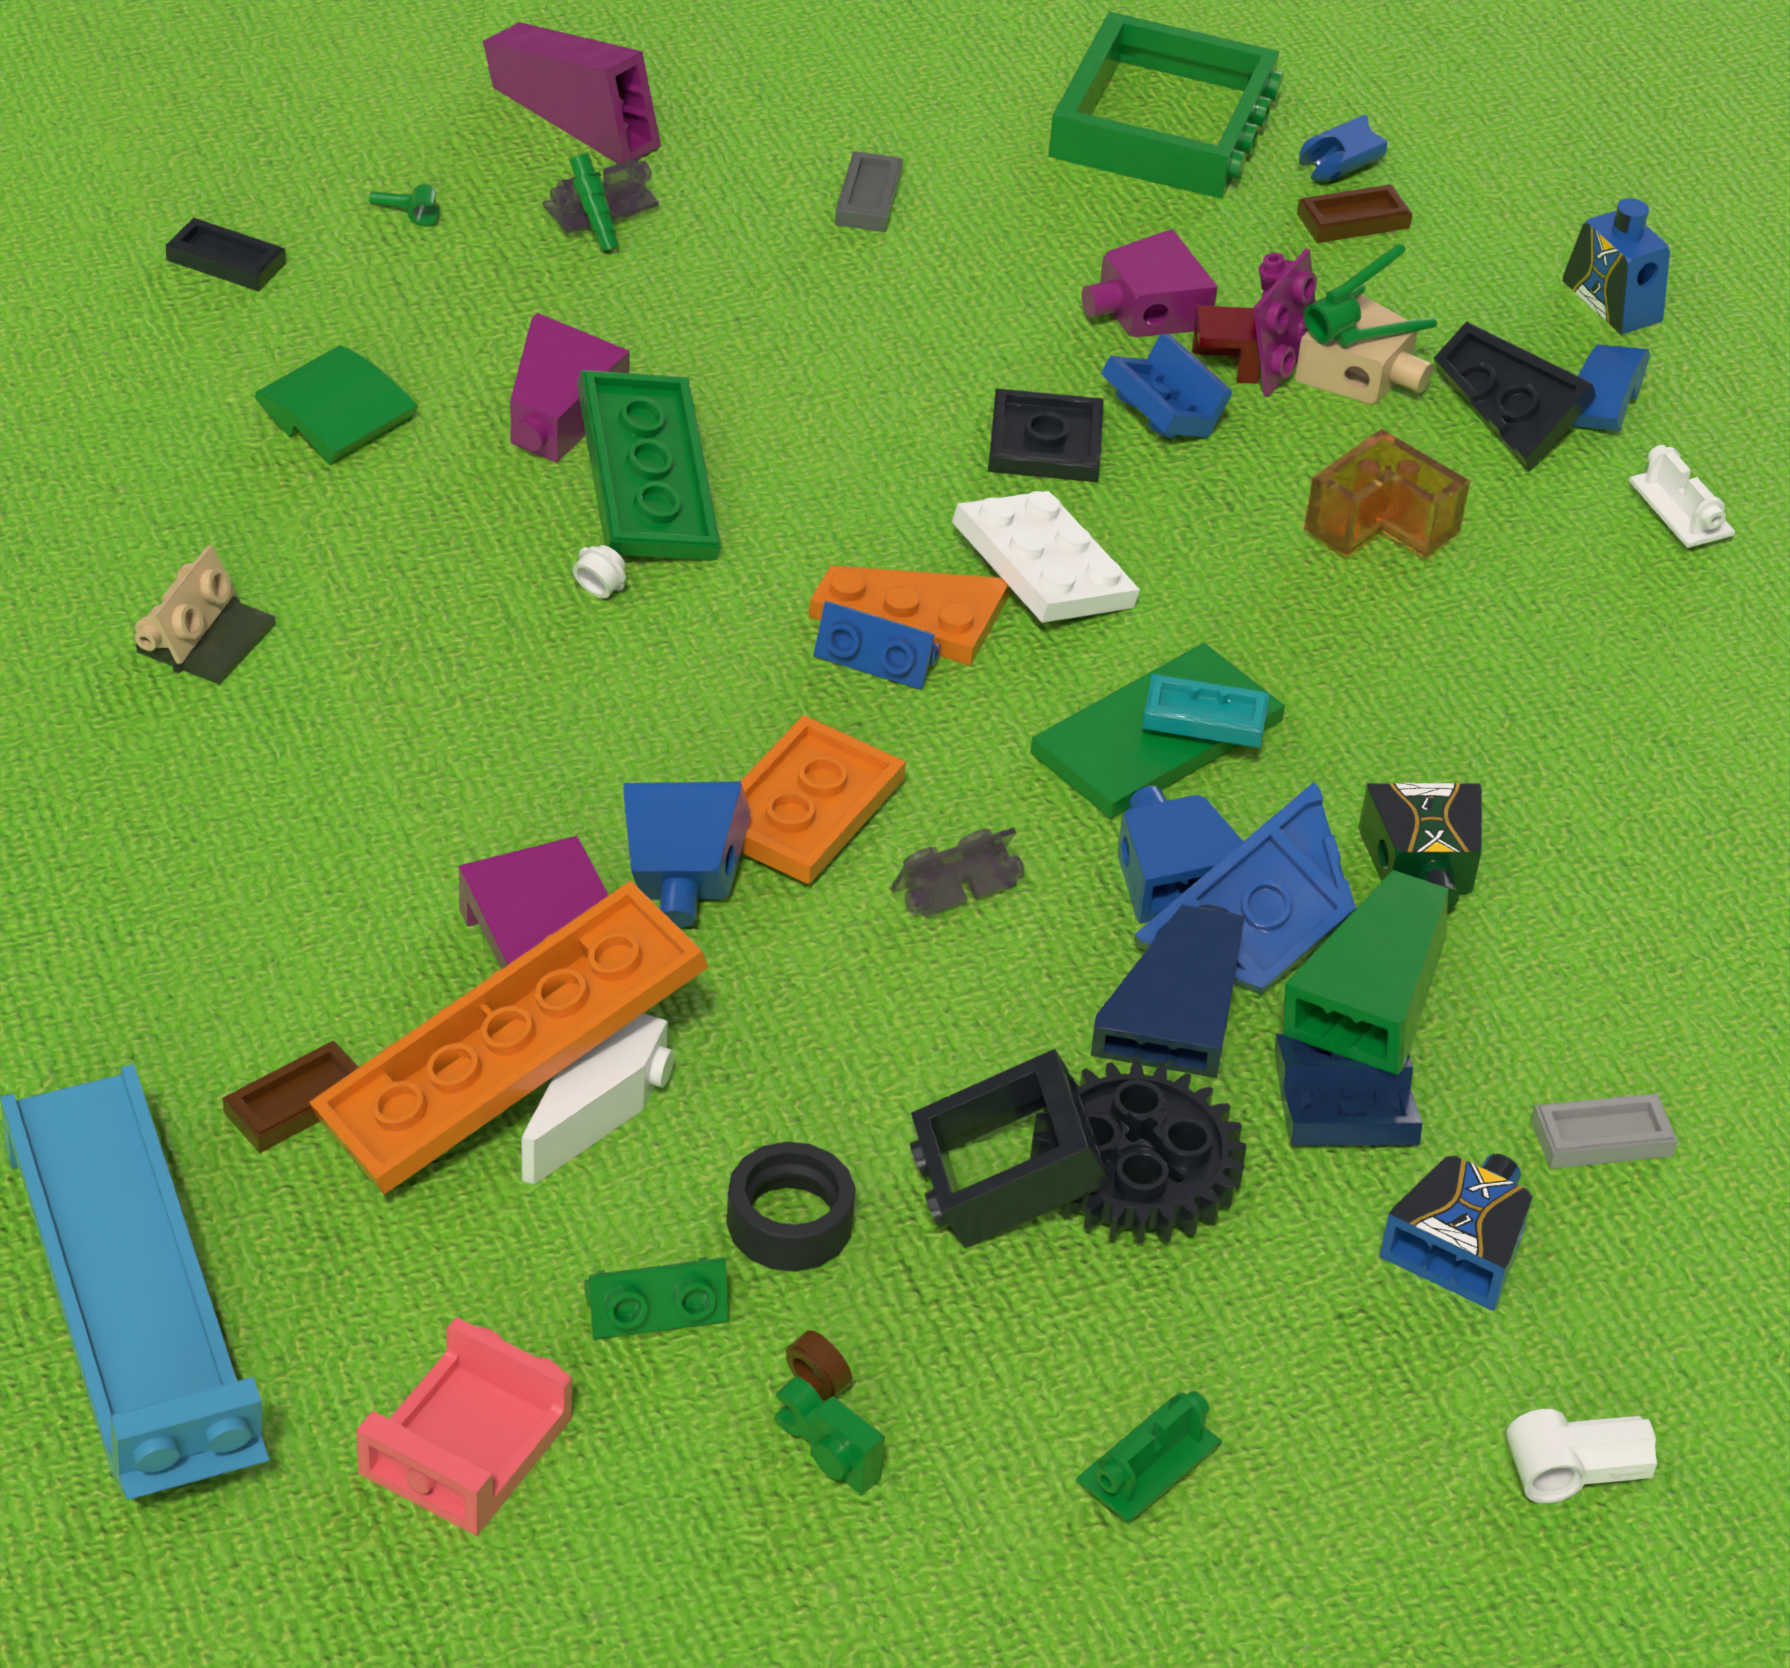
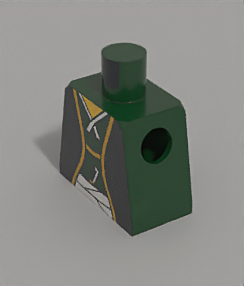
M1367 783L1358 828L1381 882L1394 870L1449 888L1447 911L1452 909L1459 900L1458 895H1467L1473 891L1482 849L1481 784Z

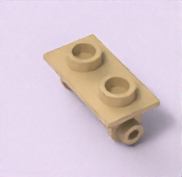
M207 545L194 562L184 564L178 570L177 579L161 598L162 604L155 605L147 616L142 617L136 623L135 641L142 649L152 651L155 648H169L176 663H182L235 595L236 590L212 545Z

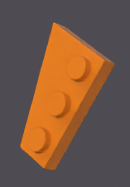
M831 565L810 599L809 617L821 621L825 601H830L935 634L934 642L941 645L939 656L972 665L1010 597L1011 588L1002 578Z

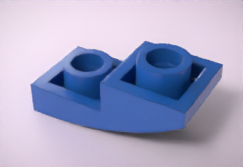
M1597 344L1579 373V377L1593 383L1596 397L1571 426L1620 431L1630 398H1638L1650 358L1649 349Z

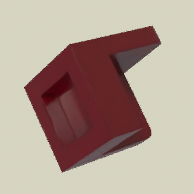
M1197 305L1191 343L1192 352L1196 355L1234 356L1236 383L1258 384L1260 360L1254 309Z

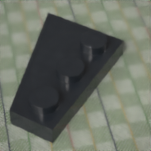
M1467 321L1433 358L1438 373L1528 472L1534 468L1596 397L1593 383Z

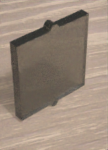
M232 597L182 663H176L169 648H155L152 651H147L136 643L137 653L172 666V670L176 673L185 671L221 685L276 625L275 616L240 603L238 597Z

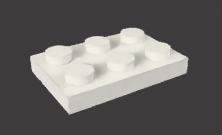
M1034 491L1030 494L986 498L980 501L957 504L952 523L1042 623L1134 608L1140 589L1049 491Z

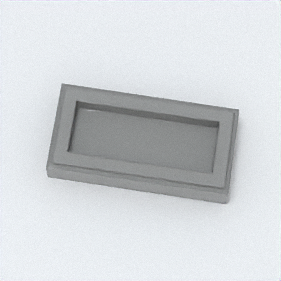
M1658 1093L1535 1105L1531 1118L1549 1169L1672 1157L1678 1142Z

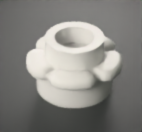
M600 545L598 548L594 546L589 548L583 547L579 551V560L573 566L572 571L578 583L586 591L596 597L607 598L613 591H620L624 588L626 580L624 570L626 565L622 557L615 550L608 546Z

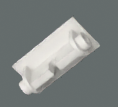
M1664 445L1656 446L1648 455L1650 463L1647 473L1629 478V482L1687 548L1734 536L1735 530L1725 520L1724 503L1720 498L1714 497L1697 477L1689 479L1691 470L1681 460L1680 454L1675 448Z

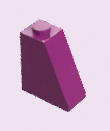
M540 313L533 316L510 399L511 444L558 463L586 436L577 388V381L581 370L629 373L630 351Z

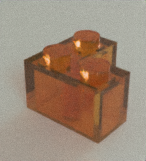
M1380 429L1312 477L1304 530L1347 556L1383 531L1410 549L1427 557L1460 533L1470 480L1385 430Z

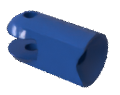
M1361 115L1309 138L1300 150L1299 164L1304 166L1315 163L1317 167L1311 175L1312 181L1320 183L1333 181L1380 160L1386 154L1387 141L1371 130L1368 116Z

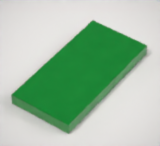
M581 370L577 381V388L604 545L612 548L619 555L716 560L721 544L689 378Z
M1203 642L1033 736L1030 753L1111 819L1129 809V800L1139 789L1146 786H1156L1162 790L1239 746V744L1142 729L1152 674L1269 692ZM1270 693L1263 731L1283 720L1285 705Z

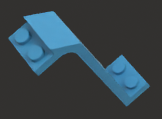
M135 1065L121 1067V1075L28 1098L16 1100L14 1093L1 1096L4 1142L11 1169L19 1167L110 1472L126 1499L137 1498L270 1461L262 1439V1401L254 1377L239 1381L236 1379Z

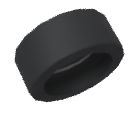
M788 1141L762 1146L743 1157L731 1173L726 1224L732 1241L749 1259L771 1269L799 1271L819 1267L839 1255L851 1238L856 1187L849 1169L835 1155L817 1146ZM794 1188L803 1189L821 1197L830 1206V1211L815 1221L795 1225L778 1223L766 1218L751 1203L755 1198L767 1191Z

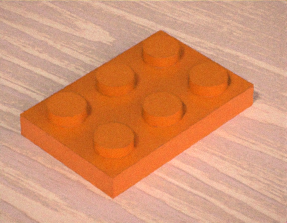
M803 715L741 780L751 810L750 821L741 853L810 885L905 779L906 761Z

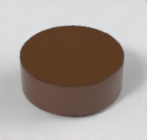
M807 1330L786 1348V1360L793 1375L808 1382L817 1391L822 1400L827 1401L832 1396L836 1398L851 1385L852 1373L847 1362L837 1348L821 1334Z

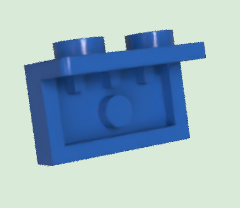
M1161 334L1158 337L1147 359L1110 356L1101 372V375L1117 389L1116 395L1120 400L1132 407L1138 408L1149 418V427L1158 434L1168 438H1176L1177 435L1209 437L1232 395L1231 389L1173 336Z

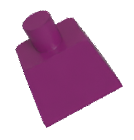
M1172 229L1108 251L1103 257L1100 283L1084 286L1081 299L1083 308L1089 317L1112 313L1129 336L1136 338L1193 332L1197 305L1215 306L1218 286Z

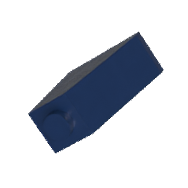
M1182 904L1097 1013L1093 1029L1091 1056L1128 1063L1139 1061L1140 1065L1156 1068L1160 1065H1165L1167 1070L1217 1078L1245 915L1230 913L1227 909L1217 905L1205 904L1196 907Z

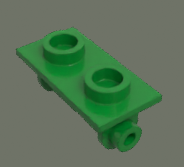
M702 1257L694 1262L607 1273L605 1270L597 1271V1274L588 1275L589 1279H584L586 1304L591 1308L593 1339L729 1322L725 1258L707 1260L706 1257Z
M1190 1391L1188 1394L1181 1392L1175 1394L1077 1477L1076 1482L1127 1523H1130L1221 1445L1222 1440L1205 1427V1415L1210 1410L1208 1402L1196 1391Z

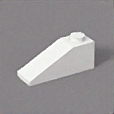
M642 1014L553 1077L522 1136V1182L535 1185L644 1110L655 1086L663 1088L667 1084L673 1068L675 1053L674 1050L667 1048V1020Z

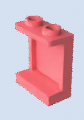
M455 1318L446 1328L447 1348L444 1355L390 1419L372 1411L357 1428L358 1474L478 1536L571 1421L572 1378L555 1362L544 1357H535L505 1342L496 1332L488 1328H478L460 1318Z

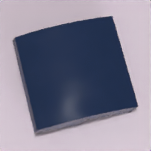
M1276 1034L1275 1053L1278 1081L1291 1145H1420L1422 1120L1411 1091L1413 1065L1409 1053L1404 1069L1398 1075L1284 1036L1283 1034Z

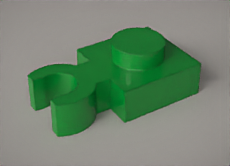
M795 1376L776 1392V1398L786 1404V1406L775 1414V1421L789 1434L797 1437L803 1436L811 1443L810 1456L815 1459L819 1468L826 1475L835 1480L841 1479L860 1495L866 1493L881 1480L885 1436L835 1397L832 1396L824 1403L817 1391L800 1377Z

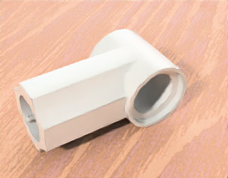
M1538 1409L1516 1418L1506 1431L1507 1441L1525 1495L1537 1503L1563 1501L1580 1491L1584 1484L1653 1478L1657 1466L1655 1452L1656 1437L1649 1419H1642L1641 1416L1568 1422L1562 1412L1554 1409Z

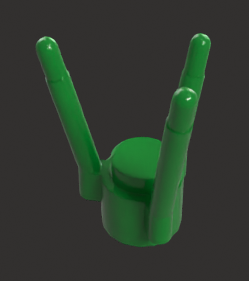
M1403 244L1396 245L1344 284L1328 291L1326 297L1306 306L1304 310L1305 326L1315 341L1320 344H1327L1337 339L1340 346L1346 348L1358 341L1417 332L1437 326V320L1431 317L1361 329L1356 328V323L1361 319V310L1355 298L1365 292V286L1363 285L1365 282L1405 252L1406 248Z

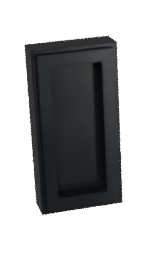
M193 218L165 245L167 261L258 292L286 264L285 248L197 218Z

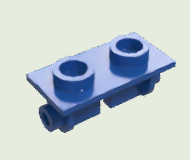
M825 601L813 656L922 690L928 665L935 666L939 658L941 645L934 642L935 634Z

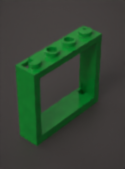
M1109 11L1053 113L1048 157L1223 199L1232 178L1240 179L1242 176L1246 154L1252 155L1257 142L1259 127L1265 128L1271 109V101L1277 102L1279 89L1284 79V73L1277 71L1279 51ZM1120 62L1244 91L1218 145L1093 116L1092 114Z

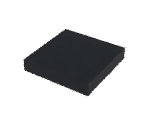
M996 389L988 472L1098 482L1104 399Z

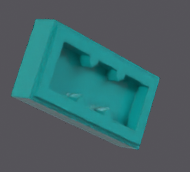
M1152 674L1142 729L1260 748L1269 693Z

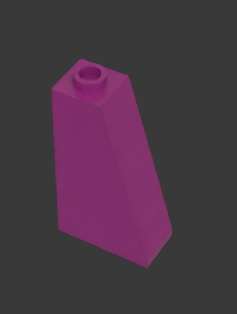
M521 22L483 41L494 89L617 164L625 166L661 146L643 51Z

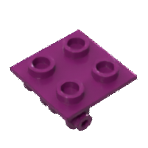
M1305 248L1295 261L1285 260L1284 255L1281 253H1269L1264 256L1263 263L1259 266L1261 289L1264 291L1262 292L1261 300L1253 309L1263 394L1267 397L1270 396L1284 378L1289 377L1292 373L1294 366L1298 362L1301 337L1308 331L1304 322V310L1306 306L1316 302L1315 292L1317 288V277L1312 272L1310 249Z

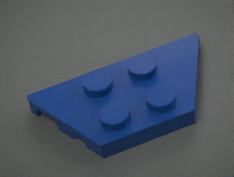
M1313 782L1135 933L1134 941L1138 946L1147 950L1182 904L1196 907L1205 904L1217 905L1227 909L1230 913L1245 915L1233 984L1262 995L1332 935L1352 914L1356 907L1348 880L1344 878L1340 853L1335 837L1331 835L1322 805L1323 796L1320 788Z

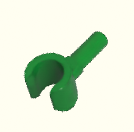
M427 184L418 185L414 188L412 194L371 191L369 195L370 204L407 209L410 220L419 226L433 225L437 220L440 210L438 206L433 205L436 192L434 188Z

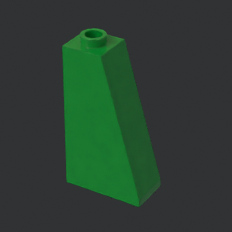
M1392 870L1285 983L1283 1035L1398 1075L1404 1069L1446 940L1449 888Z

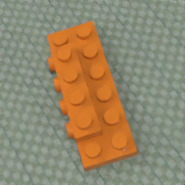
M629 881L557 932L547 936L541 943L512 963L495 972L490 978L451 1005L441 1009L435 1016L409 1034L386 1047L377 1056L309 1103L318 1120L385 1195L709 967L703 951L632 881Z

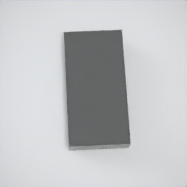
M857 151L853 152L836 207L835 225L886 232L902 176L903 159Z

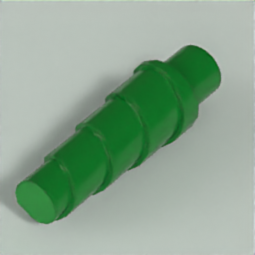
M589 152L570 158L569 162L575 176V180H572L576 194L579 195L584 212L587 213L592 231L596 234L600 249L606 251L618 247L619 243L611 218V210L606 199V191L601 180V172H595Z

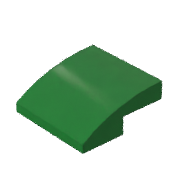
M342 345L258 390L254 397L289 438L301 432L329 465L413 418L418 406L381 369L363 356Z

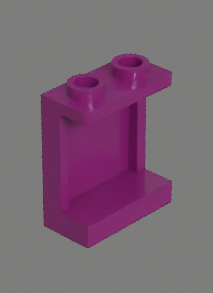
M578 836L458 866L459 910L467 927L476 924L480 925L501 969L541 943L547 936L557 932L609 896Z

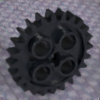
M1133 1061L1130 1074H1121L1112 1062L1106 1064L1105 1077L1098 1078L1087 1068L1083 1069L1080 1086L1078 1087L1111 1184L1062 1205L1061 1214L1066 1217L1080 1210L1085 1213L1083 1229L1086 1230L1092 1229L1100 1221L1108 1223L1109 1238L1114 1240L1119 1236L1123 1227L1132 1229L1137 1243L1144 1242L1147 1229H1156L1159 1236L1165 1242L1171 1241L1172 1229L1175 1225L1181 1227L1188 1234L1194 1235L1196 1234L1199 1217L1214 1224L1217 1221L1219 1206L1231 1207L1235 1189H1240L1245 1166L1246 1143L1240 1142L1242 1125L1240 1122H1228L1231 1106L1228 1103L1211 1106L1214 1089L1210 1086L1196 1092L1189 1089L1191 1075L1188 1073L1181 1076L1175 1082L1167 1080L1165 1065H1160L1153 1076L1144 1075L1139 1061ZM1047 1107L1043 1109V1113H1036L1030 1158L1060 1146Z

